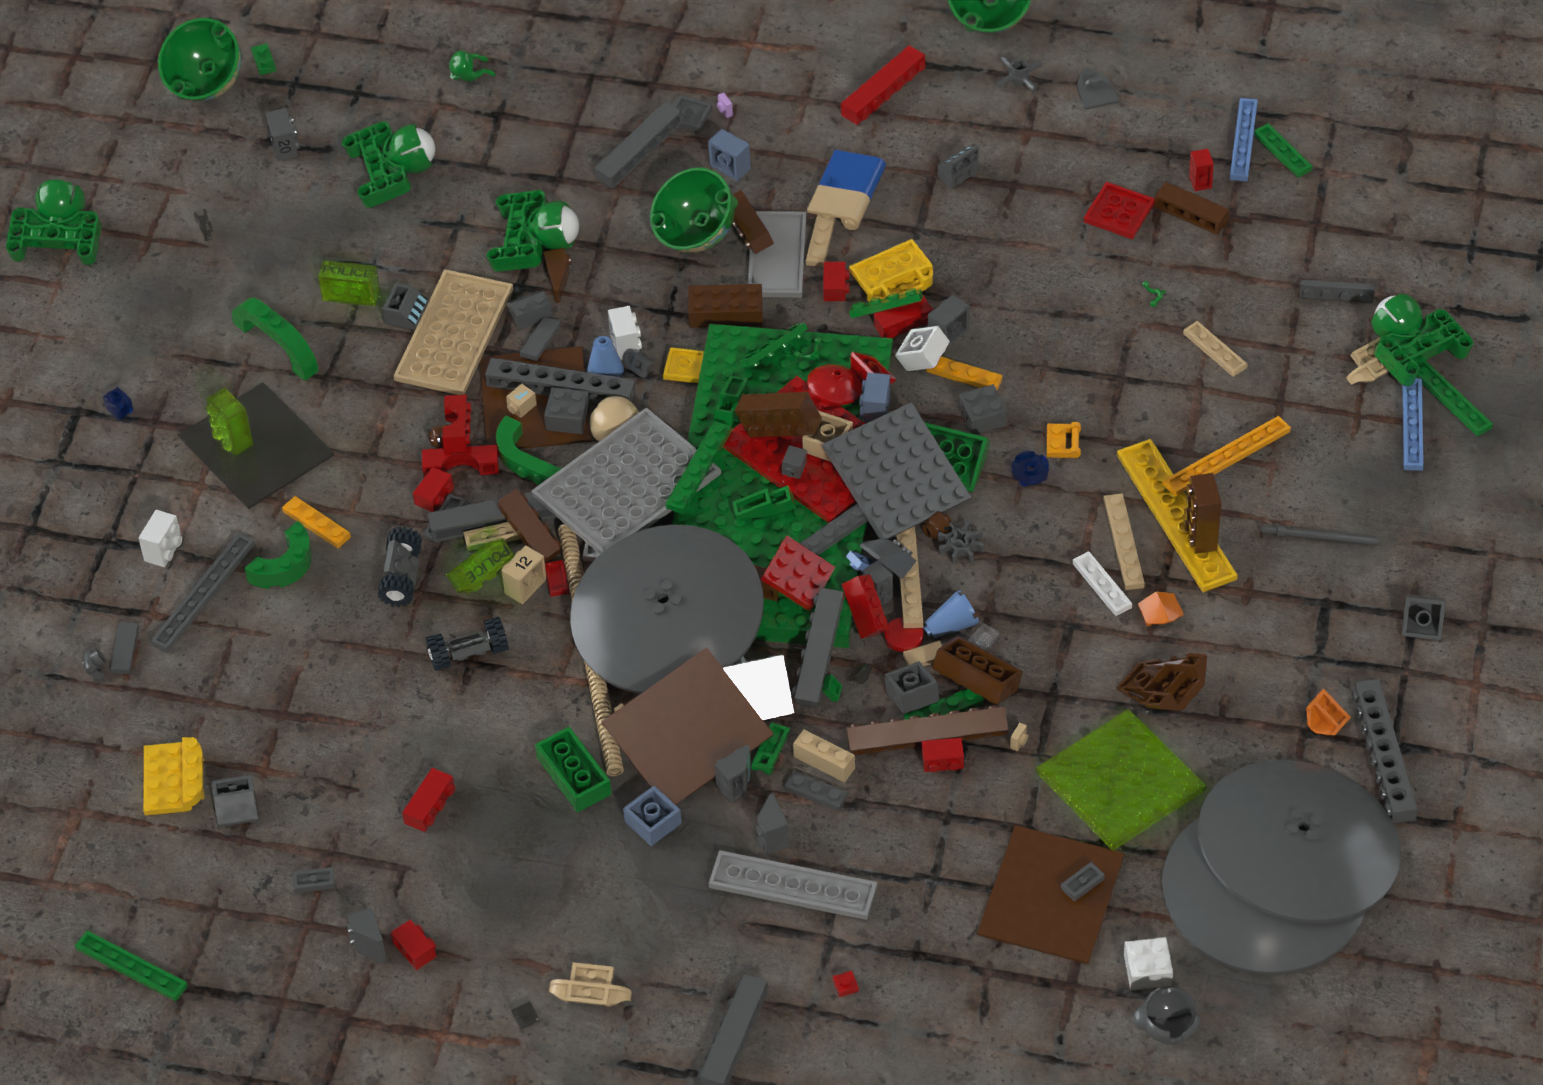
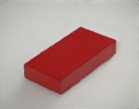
M563 560L545 563L550 597L569 594Z

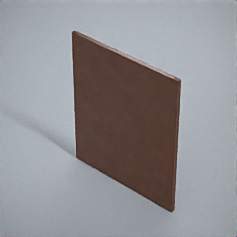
M582 346L544 350L537 361L520 357V353L483 356L481 358L480 370L487 445H497V428L505 415L522 423L523 434L515 444L518 449L592 442L589 427V410L583 434L548 431L545 427L544 415L549 396L535 394L537 405L520 418L518 415L512 414L507 408L506 396L513 390L487 387L485 377L491 358L585 372Z
M707 647L601 722L650 788L655 786L675 805L716 777L715 764L721 758H726L736 749L742 748L747 744L751 752L774 735Z
M1015 825L977 935L1089 964L1125 853ZM1092 862L1105 874V879L1074 902L1061 890V884Z

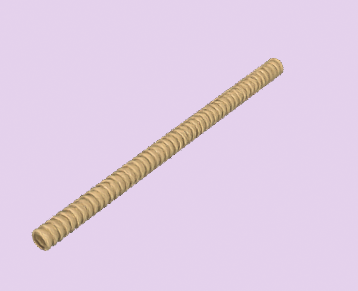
M562 524L558 528L573 601L576 588L584 572L576 533L566 524ZM584 661L606 773L609 776H618L624 771L620 748L601 723L613 714L607 684Z

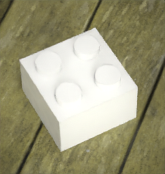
M630 306L608 310L611 339L620 359L623 360V354L627 349H642L641 340L638 338L641 337L640 329L635 324L637 323L635 312L631 313Z
M939 326L911 329L895 356L906 371L932 369L938 364V360L945 352L950 341Z
M159 510L154 511L139 536L145 562L165 567L168 561L172 560L174 551L182 543L176 515Z
M1166 937L1125 942L1124 958L1130 990L1172 986L1173 970Z

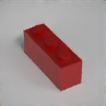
M923 295L922 300L919 302L874 313V326L882 338H894L897 335L909 332L911 329L927 325L928 315L933 308Z
M871 575L857 576L843 583L842 587L860 638H871L889 630L887 618L883 612Z
M431 768L402 812L404 824L426 832L428 827L433 825L438 812L443 810L447 798L452 796L455 791L453 776Z

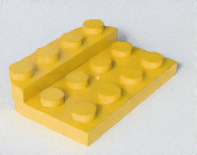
M913 239L849 266V272L865 291L869 302L876 297L881 299L887 298L892 293L903 294L906 290L912 288L924 291L933 285V266Z
M182 737V742L144 746V815L190 811L194 805L201 799H204V756L201 745L196 738Z

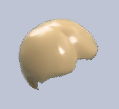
M611 396L605 398L591 413L589 427L592 436L596 440L601 441L637 415L639 410L625 397Z

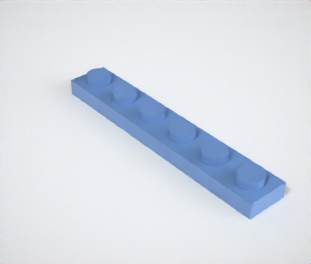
M1240 98L1230 180L1248 182L1257 99Z
M1416 378L1412 386L1402 385L1404 470L1423 471L1422 379Z

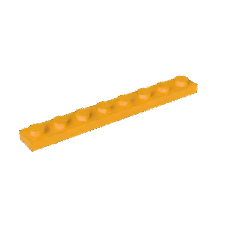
M1277 416L1164 479L1163 485L1176 497L1187 490V484H1190V476L1208 473L1215 475L1290 433L1291 427L1282 418Z

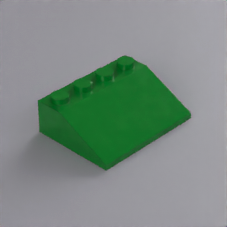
M925 423L966 490L974 492L987 458L991 443L989 439Z

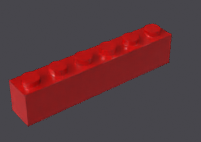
M910 45L841 103V116L856 125L866 120L881 104L888 101L895 92L901 90L902 86L924 70L926 66L925 54Z

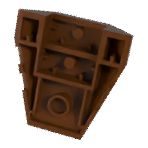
M1189 653L1186 654L1185 658L1180 659L1172 656L1168 661L1154 659L1139 662L1116 688L1147 708L1182 711L1205 685L1207 656L1206 654Z

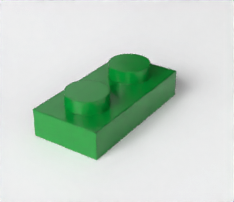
M268 43L251 47L259 75L276 72V66Z

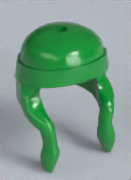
M461 50L455 52L450 59L449 68L452 72L450 77L454 80L460 79L470 82L481 77L484 73L491 76L496 74L491 69L485 68L479 71H472L473 59L478 58L488 62L489 59L484 55L470 54L467 51Z

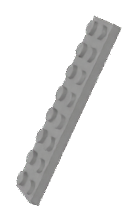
M719 850L709 881V888L868 920L877 889V882Z

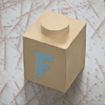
M523 384L506 396L508 410L520 418L537 405L535 392Z

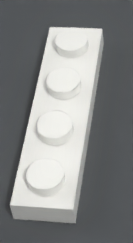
M1089 551L1073 559L1075 568L1115 616L1132 608L1131 601Z

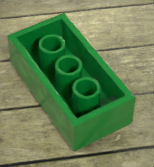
M570 726L535 744L537 759L577 813L612 795L610 780Z

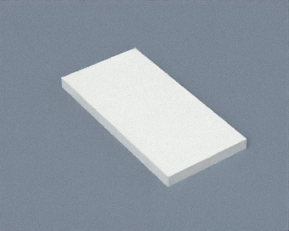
M783 655L723 667L762 720L794 713Z

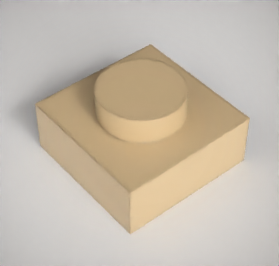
M1018 724L1011 736L1010 749L1018 751L1021 745L1026 744L1028 734H1026L1027 725Z

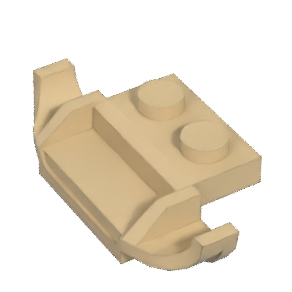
M1380 337L1351 353L1350 356L1358 365V368L1353 370L1346 378L1351 385L1357 382H1373L1389 372L1374 354Z
M582 963L572 964L570 980H552L549 988V993H553L567 1003L577 1002L604 1005L606 1007L617 1005L622 1001H631L632 991L626 987L612 985L614 967Z

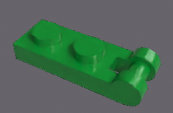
M772 722L769 729L774 735L760 745L751 766V770H761L767 775L772 774L775 763L790 733L789 727ZM762 759L767 760V764L762 763Z

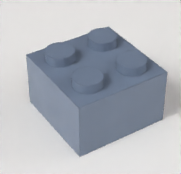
M723 129L708 141L711 167L736 181L751 169L750 146L746 141L737 138L732 133Z
M867 373V379L863 380L862 391L864 392L863 395H860V406H863L860 409V418H863L864 423H869L888 414L890 404V375Z
M655 786L623 808L625 823L650 846H653L682 824L681 810Z

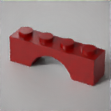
M467 395L444 396L445 421L452 423L443 427L444 453L467 452V444H470L471 402H467Z
M497 445L467 446V452L444 453V448L422 450L423 476L425 477L432 467L447 472L450 468L457 465H469L475 468L480 475L499 474Z

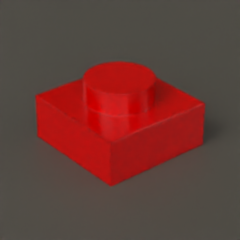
M852 971L832 976V981L839 997L859 992V987Z

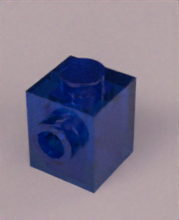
M119 387L103 396L106 409L118 420L134 411L131 398Z

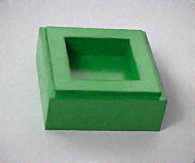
M832 674L826 675L822 692L832 702H837L840 697L842 684Z

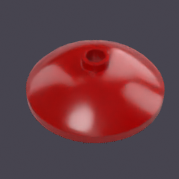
M826 364L813 369L808 375L807 387L810 393L818 400L827 404L847 405L858 400L862 394V380L854 371L845 366Z

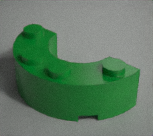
M296 521L284 532L287 547L289 548L284 555L275 559L257 557L245 568L248 583L265 589H270V586L279 585L281 588L296 582L307 572L312 561V550L308 532L299 521Z

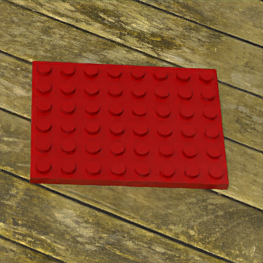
M798 376L777 392H808L818 411L853 422V429L866 424L840 405L827 404L815 398L810 393L807 382ZM742 423L737 425L730 433L723 448L777 487L782 488L788 485L795 500L826 522L830 523L857 503L831 461L807 454V463L800 479L782 474V462L789 445L803 449V436L749 437Z

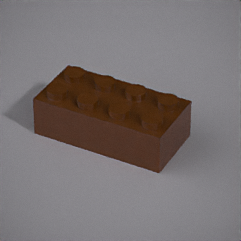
M762 284L689 286V328L709 327V324L763 326Z
M808 392L742 395L735 409V413L749 437L815 435L822 420Z
M1214 474L1190 476V484H1187L1186 520H1184L1185 532H1189V546L1193 547L1194 554L1217 551L1222 502Z
M958 635L937 650L932 669L939 672L940 675L952 679L957 684L963 685L973 693L979 694L988 699L989 702L997 705L1018 690L1023 674L1022 670Z

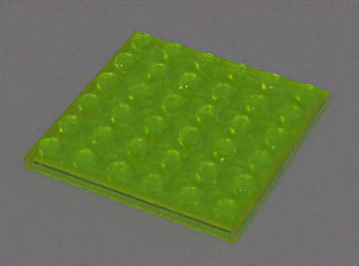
M1129 709L1036 767V773L1113 851L1206 790V785Z

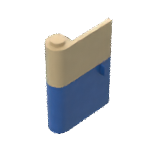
M835 150L808 206L807 213L841 218L842 224L846 229H857L885 170L886 163L879 157Z

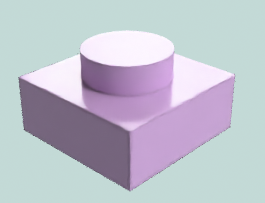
M725 93L719 94L717 103L719 112H722L726 118L733 116L731 101Z

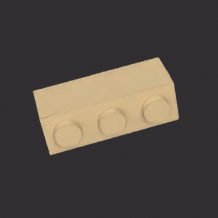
M803 730L793 743L795 758L844 783L855 769L854 754L806 730Z

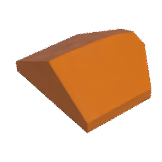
M1156 591L1137 604L1147 626H1151V624H1166L1183 616V611L1174 593Z
M1322 689L1306 707L1307 725L1316 734L1334 736L1351 718L1325 689Z

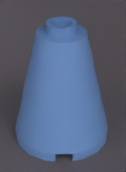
M600 336L594 340L587 373L591 372L613 377L623 376V363L609 337Z
M958 590L924 622L925 627L923 629L928 637L932 636L935 639L975 626L980 622L978 617L976 619L973 617L972 614L975 611L964 594L961 595V590Z

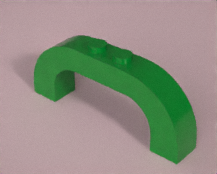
M250 297L232 310L233 324L244 333L257 326L277 342L287 353L293 372L301 379L306 381L319 371L316 358L302 335L265 303Z
M505 415L497 428L496 442L499 458L509 470L517 473L522 478H528L540 485L562 469L519 450L515 444L523 434L522 423Z

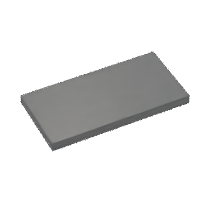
M755 211L768 230L774 244L757 254L754 253L752 248L750 249L748 284H762L763 297L802 298L806 212Z

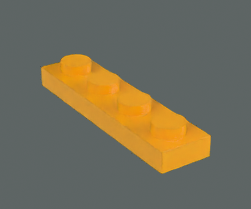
M940 357L938 364L934 368L927 369L928 373L977 388L994 384L996 390H998L1003 380V375L945 357Z
M296 496L282 507L283 513L295 521H299L304 527L337 549L351 538L349 531Z

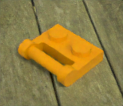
M1072 422L1071 424L1047 423V457H1080L1079 432L1081 431V424L1079 422ZM1066 433H1072L1070 449H1066Z

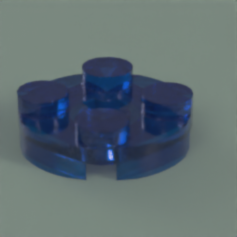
M1025 451L1015 457L1011 465V472L1021 486L1036 485L1048 479L1049 461L1042 454L1040 456L1035 454L1034 451ZM1030 466L1031 468H1034V469H1033V470H1028L1027 467Z

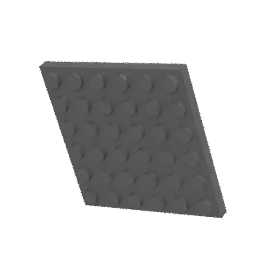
M912 403L822 445L879 539H890L925 522L935 512L940 511L944 513L967 502L971 498Z

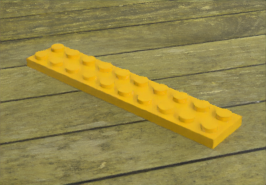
M1148 439L1118 450V459L1202 593L1237 580V573L1219 545L1217 551L1194 554L1193 547L1189 546V532H1185L1184 528L1187 495L1183 492L1175 497L1163 485L1164 479L1172 476L1173 473L1153 441Z

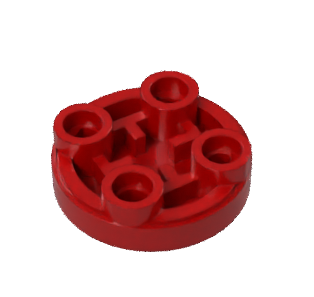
M903 617L893 619L888 623L889 630L884 632L885 644L888 648L904 652L921 645L923 641V628H904Z

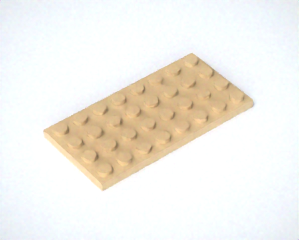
M444 269L394 374V381L456 395H464L505 308V304L512 293L513 284Z

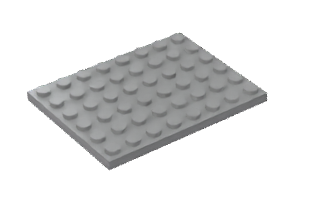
M645 408L531 491L532 496L601 554L621 539L648 529L672 511L666 509L665 503L697 449L648 408ZM714 463L696 492L721 475V469Z

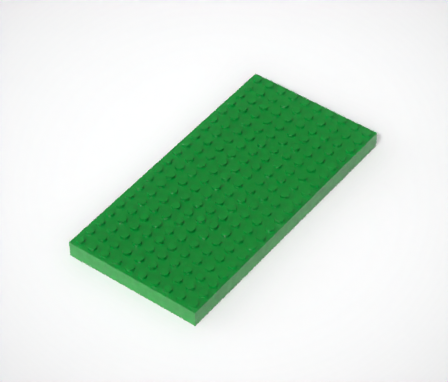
M709 324L688 442L696 449L700 446L714 422V410L720 401V393L730 375L748 379L745 394L777 393L796 376L807 382L810 372L822 365L837 364L851 369L852 352L875 357L890 372L893 338L804 331V335L797 340L792 339L787 347L783 349L778 348L774 351L775 354L767 359L764 357L760 360L761 363L751 368L750 366L743 367L739 360L786 330ZM816 337L821 338V343L818 345L819 359L810 360L793 356L795 351H799L801 354H811L814 352V339ZM860 398L853 403L840 405L863 421V418H860V409L863 407L860 406ZM736 416L731 426L732 430L741 423L738 416ZM723 447L713 462L721 469V475L695 493L684 514L675 511L672 525L696 526L719 533L738 545L750 558L753 565L764 568L769 566L786 536L801 543L828 524V522L797 500H795L796 509L760 518L737 519L732 504L733 501L766 488L772 492L779 489V487ZM868 521L818 555L835 566L824 588L844 592L842 584L860 576L861 570H855L850 565L851 561L846 555L850 550L863 555L864 549L860 545L865 542ZM780 593L777 601L764 599L763 617L754 640L807 645L808 642L805 641L806 632L811 630L812 623H809L811 612H815L816 605L808 611L782 593ZM845 593L833 647L849 648L854 618ZM661 598L659 603H666L669 598Z

